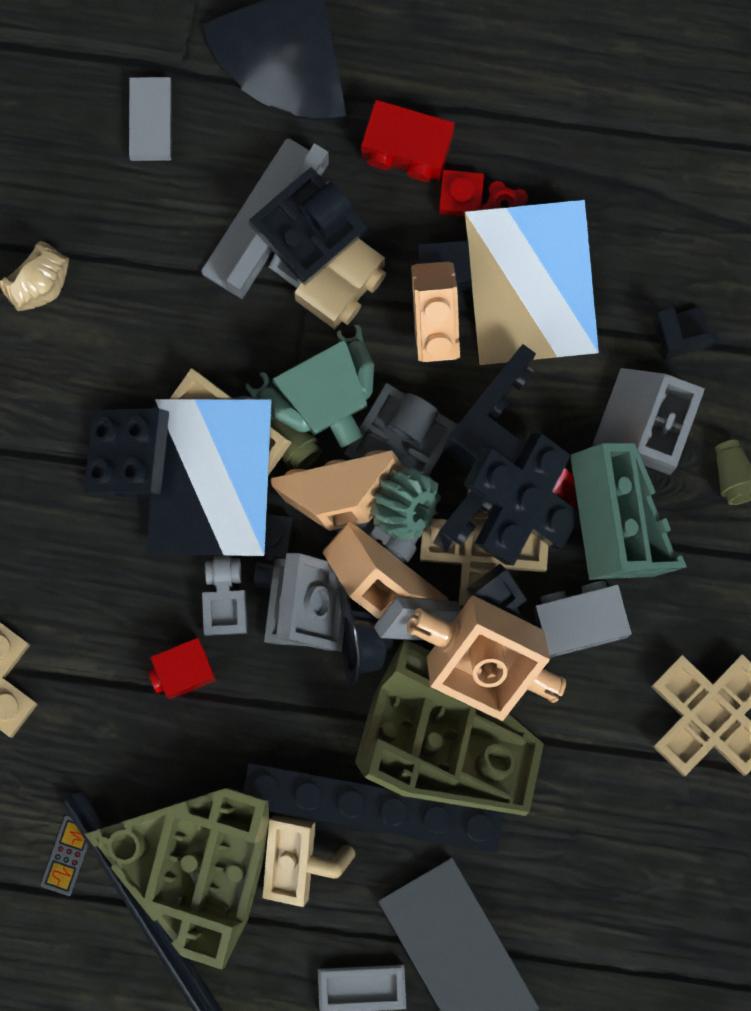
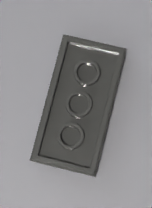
M453 858L378 901L440 1011L539 1010L538 1005Z

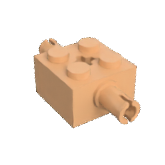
M473 595L450 623L425 612L422 608L415 610V615L419 616V618L414 615L410 617L407 633L435 645L426 657L430 687L501 721L506 718L526 690L536 693L552 703L559 700L558 696L554 695V693L559 696L563 695L566 679L543 669L550 660L543 629Z

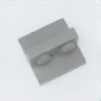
M286 553V559L274 560L264 642L276 645L310 646L326 651L342 652L344 625L339 588L343 585L328 561L300 553Z

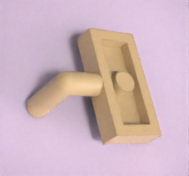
M274 813L269 819L263 898L304 907L309 900L311 874L333 879L340 877L354 859V849L349 845H343L331 860L314 857L313 846L316 822Z

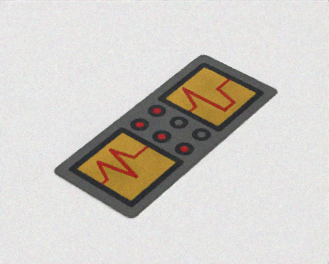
M66 815L64 817L41 882V887L70 896L88 847L87 842L70 816Z

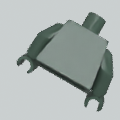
M354 325L356 335L349 339L344 338L341 330L337 332L338 344L273 378L272 382L266 373L261 372L259 375L264 381V385L259 389H252L247 383L246 389L255 400H271V415L298 432L310 431L313 435H316L330 427L341 449L364 437L352 415L367 406L366 400L373 393L374 363L364 344L361 327Z

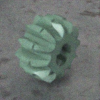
M406 466L401 470L392 469L388 480L380 481L381 488L379 492L373 494L376 503L371 507L370 512L375 516L374 525L379 527L381 531L397 540L402 539L408 542L412 537L420 538L425 527L431 528L433 515L439 513L435 508L441 500V495L437 493L438 483L425 475L424 472Z

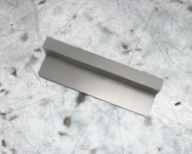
M286 139L203 267L202 275L243 299L273 252L249 226V219L311 166L321 176L329 164L328 151L315 143L308 150L293 140Z

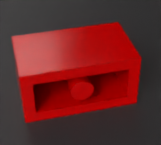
M376 100L361 145V158L367 159L369 165L378 169L390 170L391 167L405 170L409 177L419 181L428 182L431 178L440 181L454 136L455 123Z

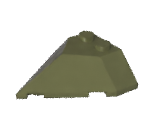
M225 788L84 834L94 847L98 846L113 865L111 869L154 922L158 921L173 940L171 944L182 957L221 970L225 967L248 921L267 850L269 804L267 799L231 788Z

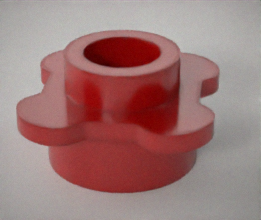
M496 181L489 186L490 196L487 203L482 205L481 210L503 208L500 205L502 201H506L508 207L523 206L527 203L528 196L522 189L512 190L505 187L503 182Z

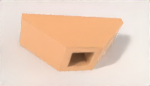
M375 450L368 452L361 458L348 461L341 459L332 460L324 466L314 469H293L286 472L284 476L271 478L272 487L286 503L331 531L343 528L349 521L355 525L369 522L374 516L370 512L371 507L376 503L373 494L379 492L381 488L380 481L388 480L392 469L401 470L404 466L392 450Z
M351 521L342 528L323 550V555L349 597L377 619L381 618L395 598L448 601L445 595Z

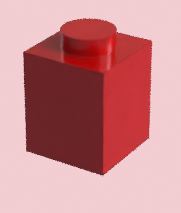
M199 638L150 657L154 668L147 671L155 692L160 693L164 691L169 700L217 681Z

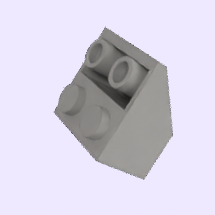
M621 368L592 446L601 443H635L644 466L671 475L678 465L705 388L663 373Z

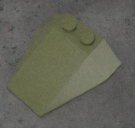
M404 639L400 643L372 698L355 761L363 776L406 797L526 816L531 808L544 743L510 714L501 721L430 687L426 657L431 651Z

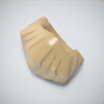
M39 241L29 257L7 278L4 277L0 281V288L17 311L34 309L50 303L61 292L67 274L69 258L62 255L61 252L50 244Z

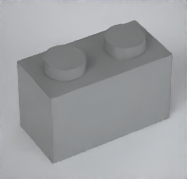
M599 581L582 586L583 594L566 598L565 591L540 597L542 604L536 605L533 613L537 627L545 632L550 658L625 639L632 634L618 585L607 587L606 581Z

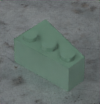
M601 443L571 454L589 580L655 577L687 567L682 555L676 556L666 533L671 528L667 518L660 519L651 497L656 492L635 443Z

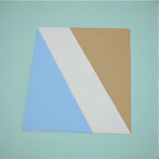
M585 200L465 212L479 364L509 362L522 344L536 353L533 360L599 353Z

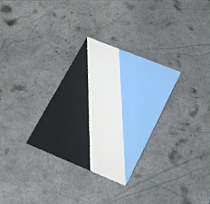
M155 399L154 408L169 411L161 495H150L147 554L265 556L271 400Z

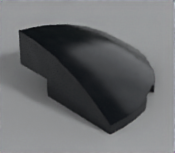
M265 0L203 24L207 43L219 67L223 72L227 71L241 86L242 92L255 102L266 108L273 106L291 112L298 119L320 121L346 118L324 0Z

